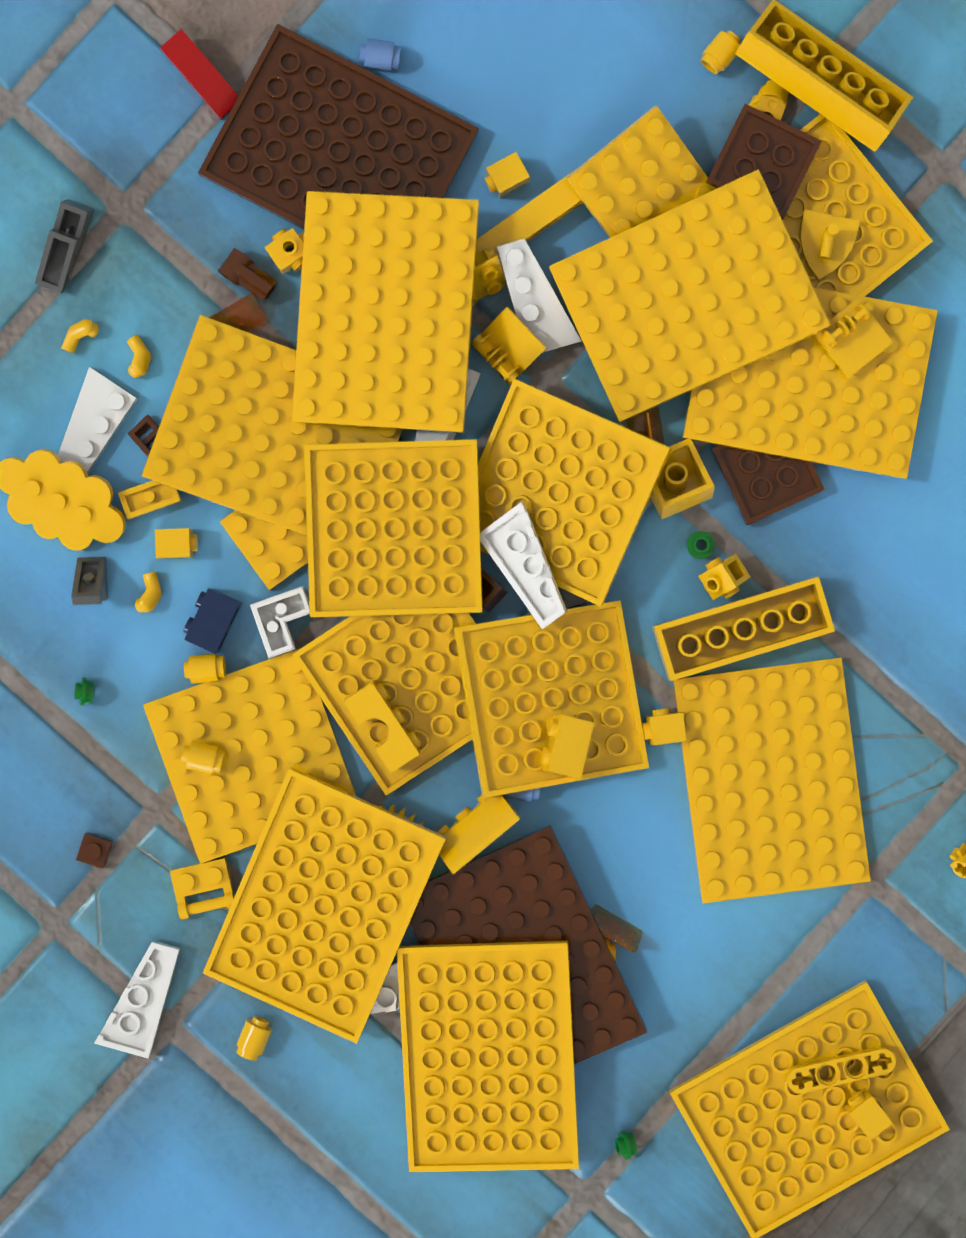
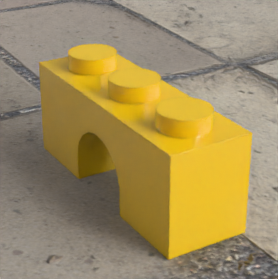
M373 680L345 698L343 702L359 725L369 719H380L387 725L389 735L376 746L375 750L390 773L420 755L418 747L422 744L413 731L408 733L402 724L406 720L397 707L392 709L387 699L390 698V695L382 683L376 685Z

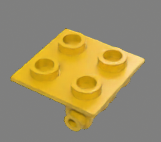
M484 249L476 254L478 266L475 265L473 305L487 295L498 293L507 285L499 258L495 255L493 249L488 251Z
M859 298L855 299L830 319L829 323L831 326L814 334L848 378L894 343L871 314L873 312L871 306L868 303L863 304Z
M508 307L472 341L474 349L510 385L513 379H517L547 348Z

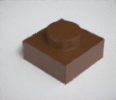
M86 832L76 860L103 869L113 841Z

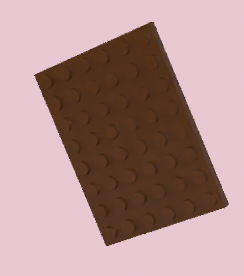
M277 24L198 174L304 230L307 191L444 198L477 136L479 128Z
M551 825L466 863L454 874L448 871L428 880L410 921V925L420 945L568 941L574 1064L647 1033L645 1023Z

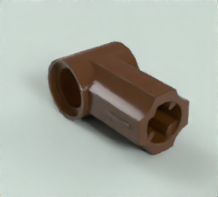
M236 248L231 251L218 269V272L237 286L241 285L263 302L270 297L278 284L273 277L255 266L250 258Z

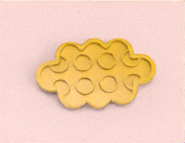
M38 449L29 454L26 460L14 456L7 457L0 462V489L9 494L7 501L8 513L18 523L32 524L36 533L42 538L54 539L58 537L65 547L77 551L88 547L94 539L103 543H112L125 532L126 520L119 509L111 505L114 495L111 484L104 477L98 475L88 476L86 469L79 462L74 460L62 462L59 456L49 449Z

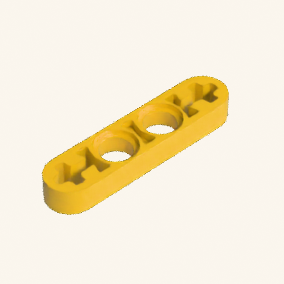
M884 1046L859 1050L792 1066L786 1073V1082L793 1092H811L888 1074L896 1066V1057L891 1050ZM881 1053L889 1058V1060L885 1061L884 1067H881L879 1063L870 1064L872 1070L868 1071L866 1056H868L871 1062L879 1060V1054ZM853 1059H858L862 1062V1069L856 1074H851L847 1070L849 1061ZM829 1065L834 1068L835 1074L830 1080L820 1078L819 1072L823 1066ZM810 1069H813L814 1077L817 1080L816 1083H813L811 1078L804 1079L801 1086H798L796 1082H792L798 1072L803 1077L810 1076Z

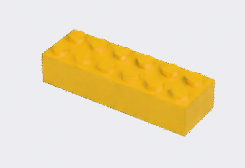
M776 0L770 2L735 53L874 152H876L913 99V96Z
M819 577L805 579L652 626L669 681L835 632Z

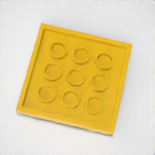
M653 106L566 177V180L609 238L716 189L706 183L708 177L658 106Z

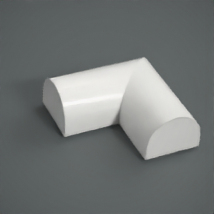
M304 586L250 605L268 658H273L296 649L287 622L310 614L309 596Z

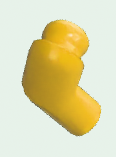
M83 319L71 325L61 349L74 354L81 338L86 335L94 338L98 334V324L93 323L91 319Z
M137 334L127 340V344L134 353L132 363L128 367V373L133 378L144 376L149 370L152 359L150 351Z
M156 571L143 575L146 590L135 601V608L140 613H148L154 610L162 597Z

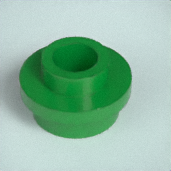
M697 531L689 536L687 550L692 557L705 559L714 552L715 541L708 532ZM700 539L706 542L704 550H698L696 547V542Z
M82 677L81 683L75 684L74 699L79 700L80 706H84L85 703H92L94 681H87V678Z
M620 1131L618 1138H615V1148L619 1156L622 1155L625 1160L631 1159V1156L637 1154V1144L632 1132Z

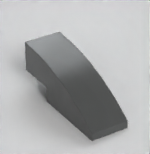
M69 199L60 203L54 228L50 230L35 284L61 294L64 292L87 234L94 211L93 208Z

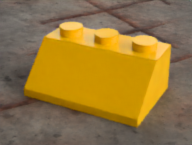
M481 794L477 798L479 803L472 809L467 806L455 816L458 821L452 826L448 827L445 824L436 831L447 837L439 855L453 874L520 819L519 813L504 795L482 798Z

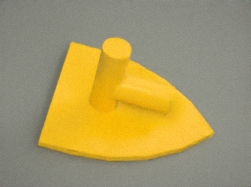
M804 209L800 235L802 251L809 268L818 280L832 273L845 261L853 249L860 225L859 220Z

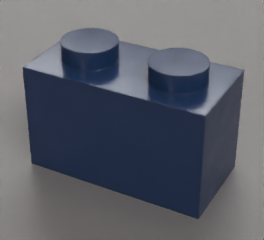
M208 588L207 592L202 591L195 604L199 609L195 617H190L184 627L183 632L187 634L184 640L211 653L219 654L242 602L212 588Z

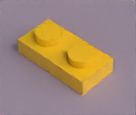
M153 480L118 492L127 520L182 501L178 489Z

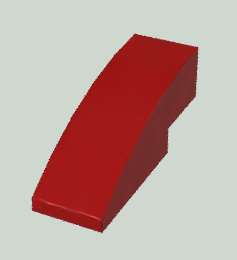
M180 29L160 49L220 119H223L233 108L238 95L185 32Z

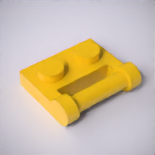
M226 857L170 870L178 914L181 920L189 919L190 915L219 908L227 907V909H230L235 894ZM223 888L224 896L191 904L187 902L186 896Z

